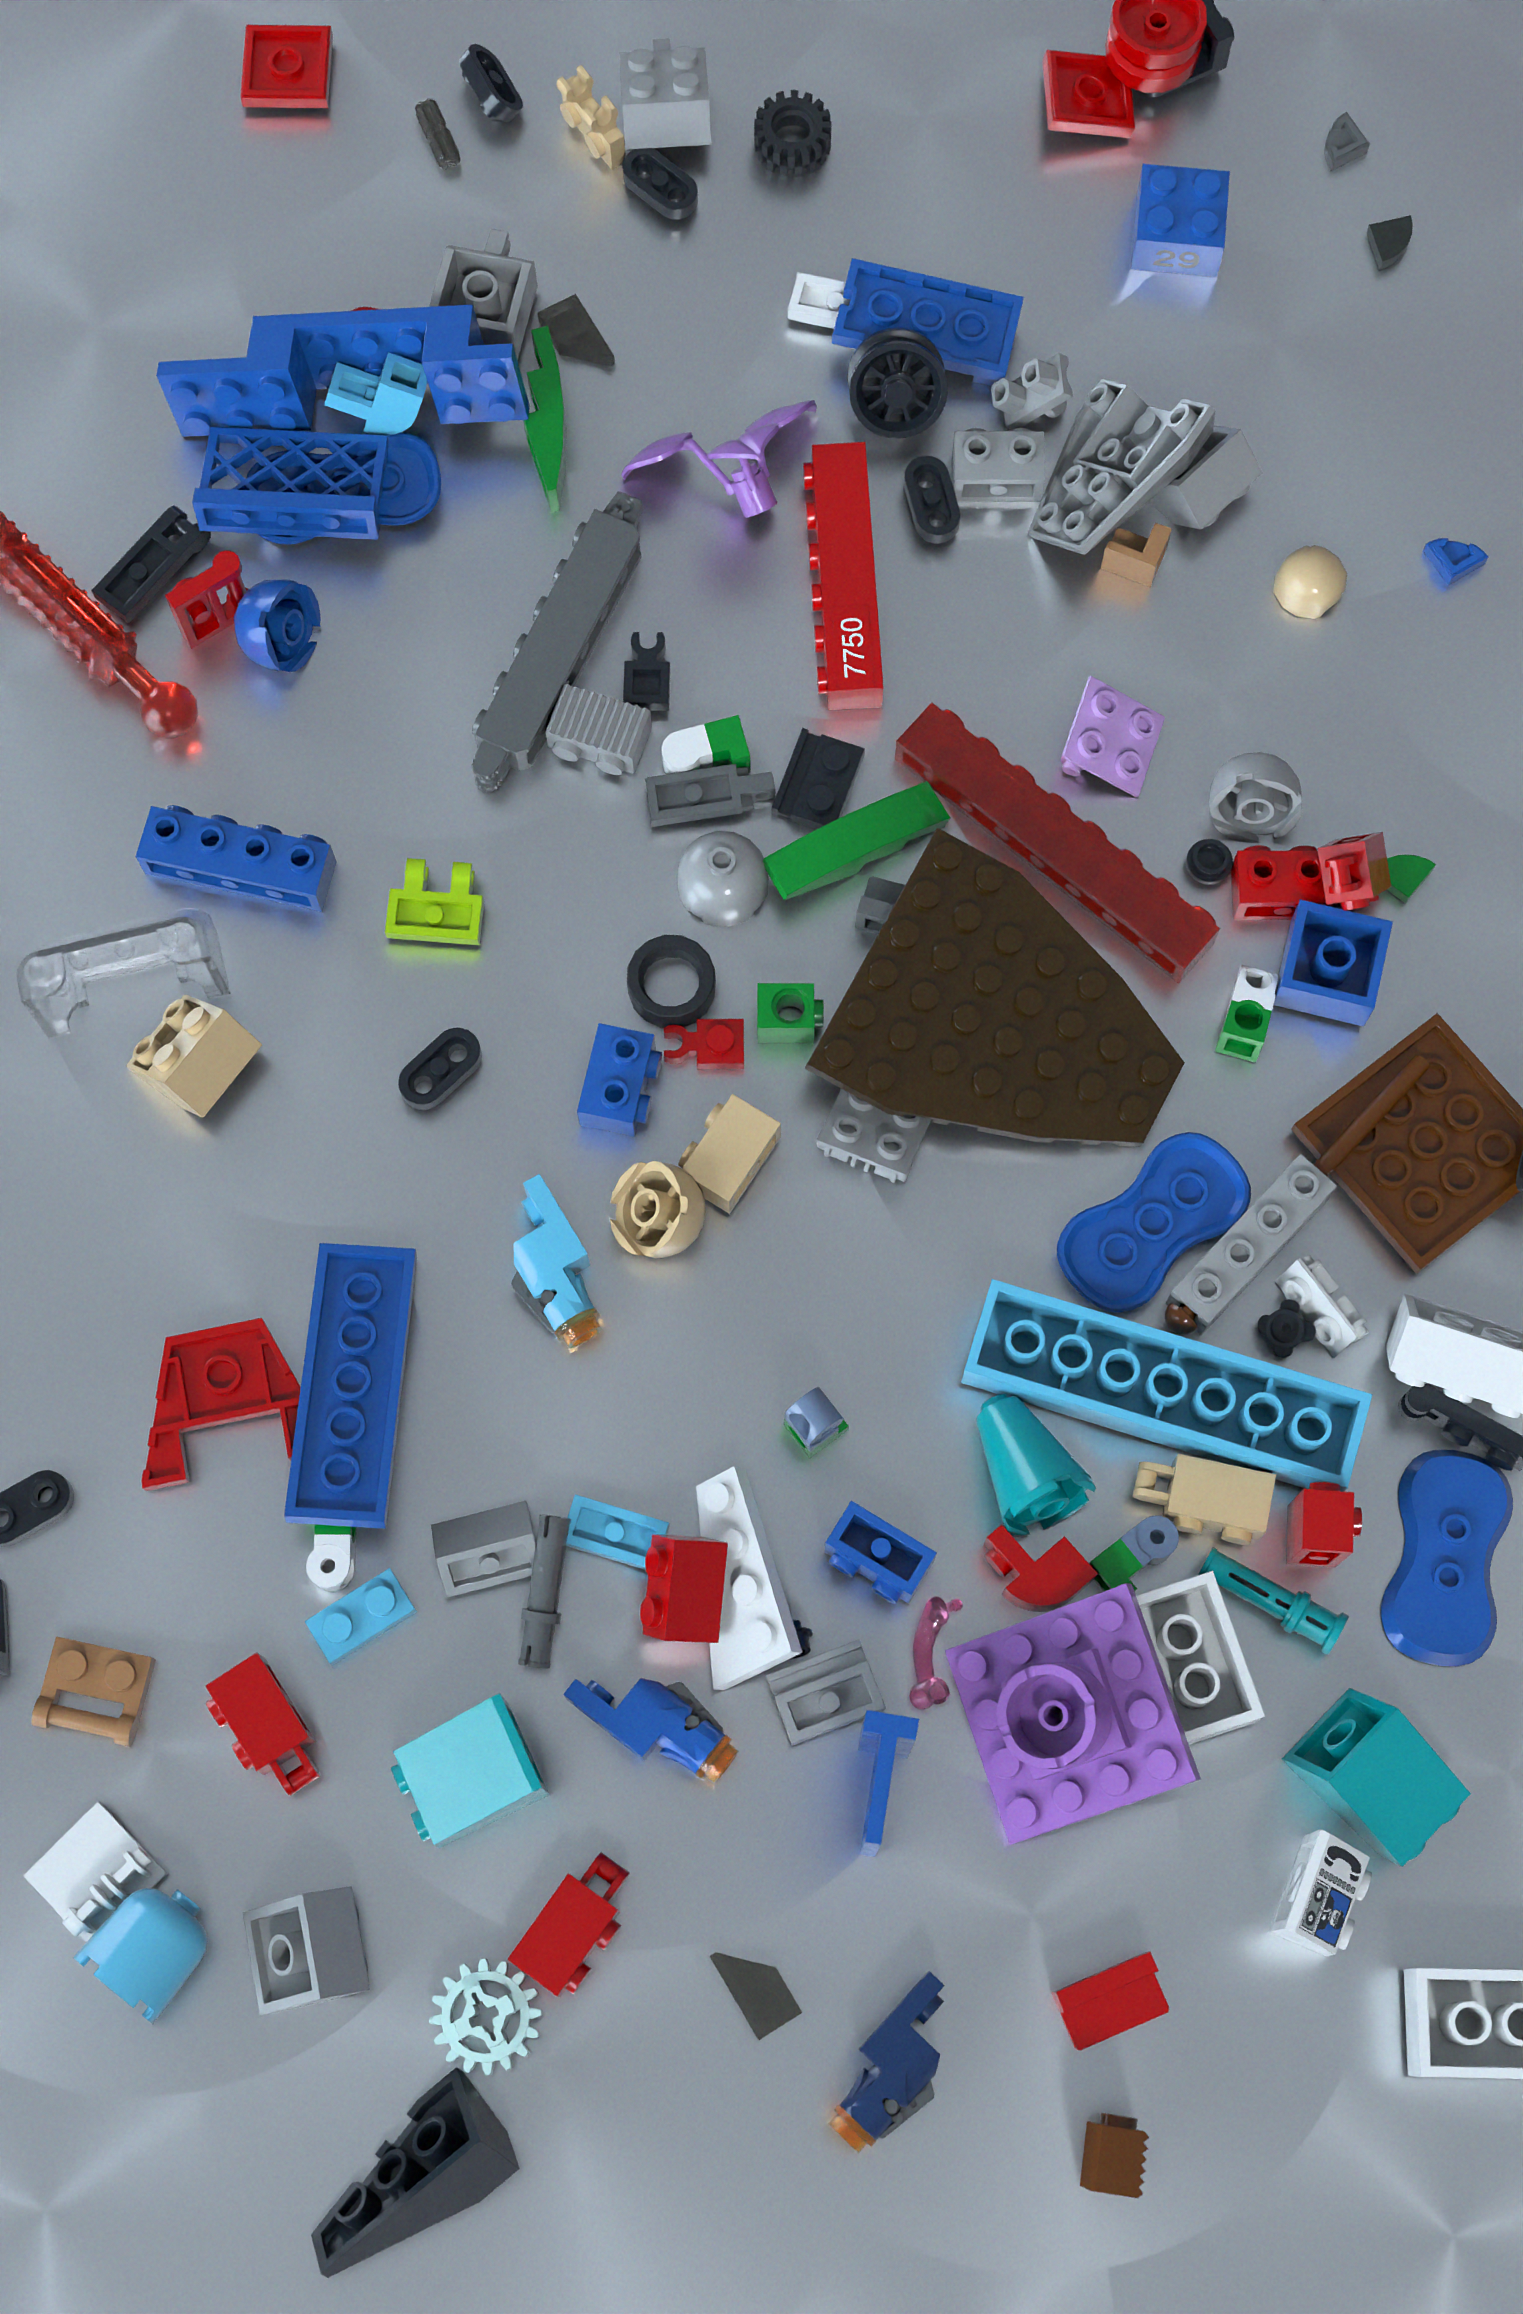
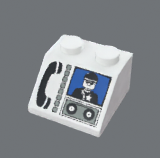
M1321 1829L1304 1835L1269 1932L1324 1956L1335 1955L1337 1948L1344 1950L1350 1941L1355 1921L1348 1918L1355 1899L1363 1900L1371 1882L1372 1872L1366 1870L1370 1857Z

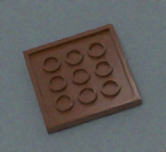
M1438 1013L1301 1118L1291 1129L1314 1157L1318 1159L1415 1055H1421L1429 1062L1430 1068L1330 1174L1416 1274L1421 1272L1521 1192L1517 1189L1516 1177L1523 1151V1108Z

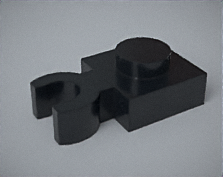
M633 632L631 636V649L637 661H624L623 702H629L633 706L638 705L650 711H669L670 662L660 661L666 652L663 632H657L656 645L653 648L646 649L640 645L639 632Z

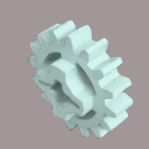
M480 1959L478 1972L475 1973L472 1972L467 1964L460 1965L462 1979L457 1982L450 1977H445L442 1981L449 1990L447 1996H433L432 1998L436 2005L442 2007V2012L440 2015L430 2017L429 2023L442 2025L443 2032L433 2041L435 2045L449 2043L452 2047L445 2058L448 2062H453L460 2056L464 2057V2072L471 2073L476 2063L481 2062L484 2074L492 2075L495 2061H500L501 2065L506 2070L513 2068L512 2053L516 2052L523 2057H527L530 2054L527 2046L523 2043L525 2038H539L540 2032L531 2027L530 2023L531 2019L543 2016V2010L530 2008L529 2001L534 1999L539 1993L535 1988L525 1991L521 1988L527 1976L524 1972L520 1971L512 1978L508 1977L509 1963L501 1961L495 1972L490 1970L488 1959ZM481 1981H496L506 1986L512 1993L501 1998L489 1995ZM464 1991L463 1994L467 2003L462 2018L453 2022L454 2005L460 1994ZM479 2001H482L487 2008L497 2007L499 2015L493 2019L494 2034L486 2026H476L474 2023V2018L480 2014ZM520 2011L519 2028L514 2038L509 2042L505 2032L510 2016ZM470 2036L484 2039L491 2053L473 2051L466 2047L461 2040Z

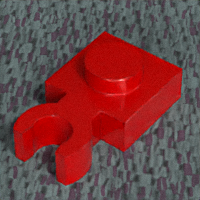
M697 1019V1032H688L687 1029L680 1025L664 1027L665 1039H678L682 1042V1046L679 1049L664 1051V1062L680 1064L689 1057H697V1070L744 1069V1019Z

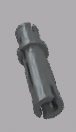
M539 1515L538 1537L527 1608H522L521 1619L525 1620L518 1661L519 1665L527 1666L528 1664V1667L550 1668L555 1624H560L561 1613L557 1612L567 1536L569 1525L571 1524L570 1518Z

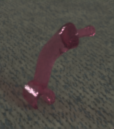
M934 1596L924 1607L914 1636L912 1649L917 1684L912 1686L909 1695L910 1702L918 1709L929 1708L933 1703L941 1704L949 1698L950 1692L946 1682L935 1677L933 1647L941 1627L948 1621L949 1612L959 1611L963 1607L960 1599H953L945 1603L942 1598Z

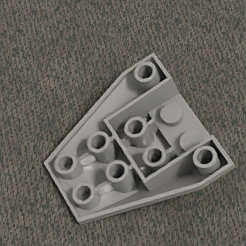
M1101 379L1098 385L1089 392L1085 404L1075 418L1028 530V534L1034 539L1085 555L1190 466L1213 432L1215 410L1211 405L1183 398L1171 412L1150 407L1128 385Z

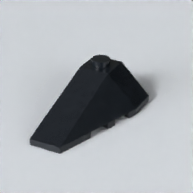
M458 2067L453 2069L414 2103L407 2112V2115L412 2120L393 2144L387 2140L384 2141L375 2153L380 2160L362 2183H351L311 2234L320 2273L326 2278L481 2202L520 2169L507 2130L465 2073Z

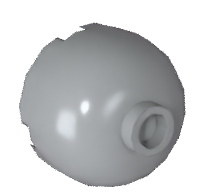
M1256 752L1245 753L1231 758L1219 769L1211 783L1209 813L1213 817V825L1217 831L1230 839L1247 843L1259 842L1256 834L1268 835L1274 833V839L1286 835L1296 827L1302 816V795L1299 778L1287 762L1275 755Z
M715 831L700 836L686 848L678 865L677 890L683 906L689 913L691 911L694 915L702 918V922L711 926L730 927L747 921L754 915V911L760 907L762 901L764 903L768 895L769 875L762 861L764 859L762 852L749 838L735 832Z

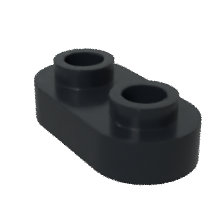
M478 44L470 45L459 60L463 78L473 88L481 102L480 107L487 117L496 122H511L523 107L519 93L501 62L491 51Z
M653 148L633 149L625 156L622 164L625 185L660 214L669 219L678 220L690 216L696 210L698 205L696 182L660 152ZM644 173L651 175L648 178L639 177V175ZM675 198L682 199L680 202H672L671 200Z
M920 456L913 459L905 470L904 489L916 531L921 538L930 543H945L957 534L960 524V509L948 468L940 459L933 456ZM922 481H929L933 484V486L930 488H923L919 485V483ZM933 520H941L944 523V525L941 527H934L930 524V522Z
M451 1028L441 1033L403 1068L399 1075V1090L405 1102L415 1109L428 1110L436 1107L478 1069L481 1063L482 1051L477 1037L467 1029ZM456 1050H463L467 1053L466 1058L460 1062H454L450 1059L451 1054ZM423 1081L432 1083V1088L429 1092L421 1094L416 1091L419 1083Z
M42 1470L0 1492V1512L7 1511L9 1516L7 1523L0 1527V1546L15 1545L64 1517L71 1509L74 1501V1491L70 1482L55 1471ZM50 1486L53 1490L52 1497L46 1502H39V1491L43 1487Z

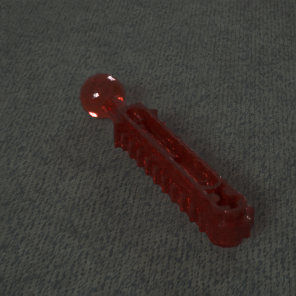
M0 511V583L5 587V592L14 595L17 598V604L24 605L29 610V615L36 617L41 622L43 629L48 628L53 633V638L60 640L65 645L67 652H73L77 656L76 662L78 664L84 663L89 668L88 678L90 680L101 679L108 687L119 681L122 682L141 701V719L150 732L168 739L186 735L196 723L199 714L197 700L192 692L180 683L174 681L159 682L135 659L138 645L135 642L137 634L134 631L125 632L121 624L117 625L111 619L112 615L109 612L105 613L99 607L97 601H92L87 596L85 589L81 590L75 584L73 578H68L63 573L61 566L57 567L51 561L49 555H44L39 550L37 543L33 544L27 539L28 535L25 532H20L15 527L16 523L9 521L5 514Z

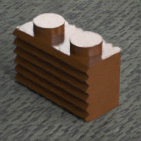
M1100 2113L1099 2123L1087 2121L1080 2179L1081 2187L1093 2192L1139 2198L1143 2194L1139 2187L1145 2182L1140 2176L1146 2172L1142 2164L1147 2161L1143 2153L1148 2150L1144 2142L1149 2139V2136L1145 2131L1137 2129L1138 2119Z

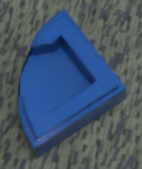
M1448 538L1430 541L1426 543L1423 549L1425 555L1448 585L1485 565L1488 555L1472 543L1467 545L1461 542L1448 541Z

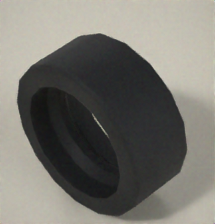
M662 935L650 939L635 951L628 964L627 989L633 1008L646 1022L660 1028L668 1025L685 1027L694 1024L697 1019H700L708 1012L715 998V968L710 955L698 942L685 936ZM665 958H681L690 962L696 969L699 977V987L694 997L678 1006H662L655 1003L647 995L644 988V976L654 962Z

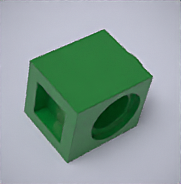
M757 983L758 1043H814V1027H823L824 1000L814 999V983ZM794 1006L800 1009L803 1014L796 1020L788 1021L781 1018L778 1012L784 1007Z

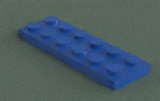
M330 1243L319 1244L284 1512L286 1523L386 1529L417 1261L416 1249Z

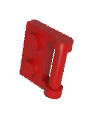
M230 550L219 552L213 559L212 567L194 578L188 577L181 580L174 586L172 591L165 594L179 630L191 649L234 624V615L238 604L248 590L241 578L242 565L235 552ZM226 586L228 592L226 596L227 602L221 605L216 591Z

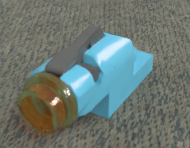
M538 1174L523 1183L528 1198L521 1201L534 1226L542 1222L544 1225L523 1236L513 1244L514 1264L517 1272L511 1285L550 1332H554L559 1341H565L568 1348H575L589 1341L602 1330L597 1321L600 1315L588 1297L581 1273L575 1275L589 1267L590 1261L579 1238L543 1178Z

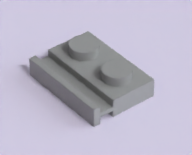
M860 1639L766 1675L792 1746L863 1719L866 1710L881 1712L886 1709L862 1649Z

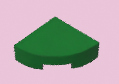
M1396 855L1387 858L1391 887L1387 890L1406 904L1434 870L1436 864L1416 855Z

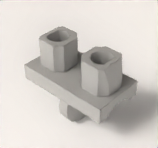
M1058 353L1045 362L1035 358L1024 365L1021 376L1017 379L1010 381L1002 378L992 384L993 406L1004 412L1006 428L1011 430L1021 428L1043 414L1055 418L1065 412L1067 408L1066 400L1073 397L1072 388L1066 375L1069 365L1067 356Z

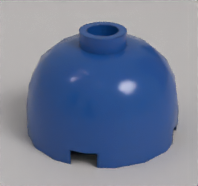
M264 580L248 589L240 600L234 615L236 639L242 652L250 660L267 669L296 672L307 663L317 644L315 641H308L312 635L313 626L320 627L321 615L318 600L310 587L293 580Z

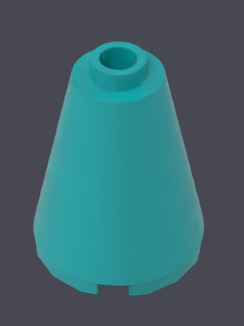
M1005 1394L996 1395L985 1401L980 1408L981 1412L977 1416L976 1422L1002 1521L1007 1531L1014 1536L1029 1535L1030 1532L1026 1526L1038 1522L1041 1523L1045 1530L1069 1518L1085 1506L1089 1501L1085 1493L1086 1490L1089 1489L1095 1492L1096 1489L1091 1476L1018 1397H1007Z

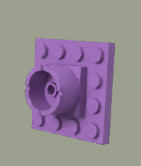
M1132 1584L1120 1585L945 1650L1010 1845L1201 1780ZM1060 1709H1061L1062 1712H1063V1720H1062V1722H1061L1060 1717H1059V1710H1060Z

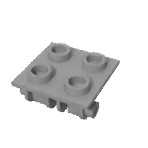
M841 1089L816 1140V1143H818L817 1148L825 1151L824 1156H832L844 1162H848L851 1156L850 1166L854 1168L859 1160L866 1163L863 1171L869 1173L872 1165L876 1166L874 1173L890 1179L892 1183H895L897 1179L906 1182L912 1167L911 1163L932 1119L905 1114L903 1117L887 1114Z

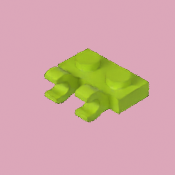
M407 858L404 889L390 888L385 926L386 937L391 939L480 945L484 899L482 895H472L475 879L472 863L453 862L450 893L426 891L429 879V867H426V859Z

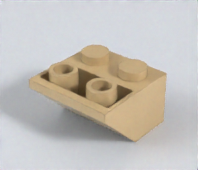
M184 994L181 999L174 1001L167 1007L162 1017L163 1021L155 1031L136 1045L133 1050V1057L126 1067L184 1110L204 1118L260 1049L262 1044L224 1009Z

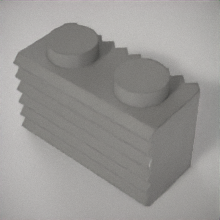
M564 684L545 732L548 748H551L556 756L567 761L575 762L580 757L596 762L595 764L600 770L609 774L620 775L622 771L634 774L651 732V711L638 705L633 706L629 702L624 703L612 697L607 698L603 694L598 695L586 689L581 690L577 686L572 687L569 684Z

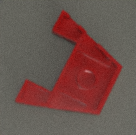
M262 1318L166 1337L156 1392L157 1405L153 1427L150 1428L147 1444L149 1446L148 1458L141 1480L142 1488L145 1491L190 1482L182 1433L275 1413L281 1414L287 1455L291 1461L301 1386Z

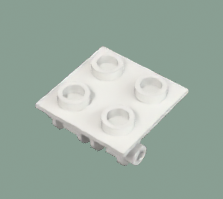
M97 1802L23 1876L64 1919L62 1923L67 1930L75 1937L79 1935L87 1942L133 1892L144 1888L153 1889L167 1873L101 1803Z

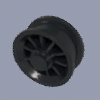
M908 328L883 329L861 342L850 359L847 382L851 406L858 420L868 430L887 438H907L928 429L941 415L948 396V382L944 363L937 347L923 334Z

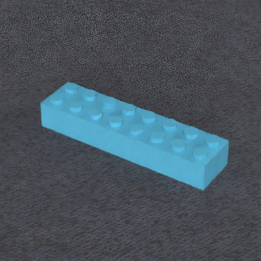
M994 1279L991 1280L961 1380L963 1384L996 1394H1005L1007 1397L1015 1396L1025 1403L1224 1464L1275 1474L1276 1480L1310 1489V1483L1330 1482L1339 1484L1340 1491L1343 1492L1349 1486L1373 1395Z

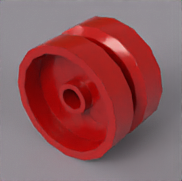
M1115 0L1112 6L1110 27L1105 43L1106 62L1112 74L1127 87L1143 93H1163L1182 85L1192 76L1199 59L1201 42L1207 25L1206 6L1203 0Z

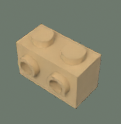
M734 1094L731 1095L725 1105L718 1103L713 1108L704 1124L708 1131L699 1144L692 1141L688 1145L678 1163V1166L694 1178L704 1198L729 1214L781 1138L780 1122Z

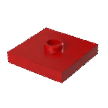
M246 25L240 97L242 106L328 108L333 42L331 26Z
M1046 50L1043 57L1048 130L1131 138L1135 130L1132 88L1124 85L1112 74L1106 62V56Z

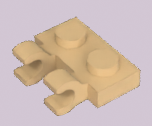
M580 65L577 67V76L574 75L567 80L561 76L557 80V88L562 93L563 103L560 104V110L569 126L572 128L577 126L583 133L586 145L593 156L596 158L602 157L613 170L623 164L626 156L624 135L616 126L618 109L606 95L601 98L602 106L600 107L592 97L593 78Z

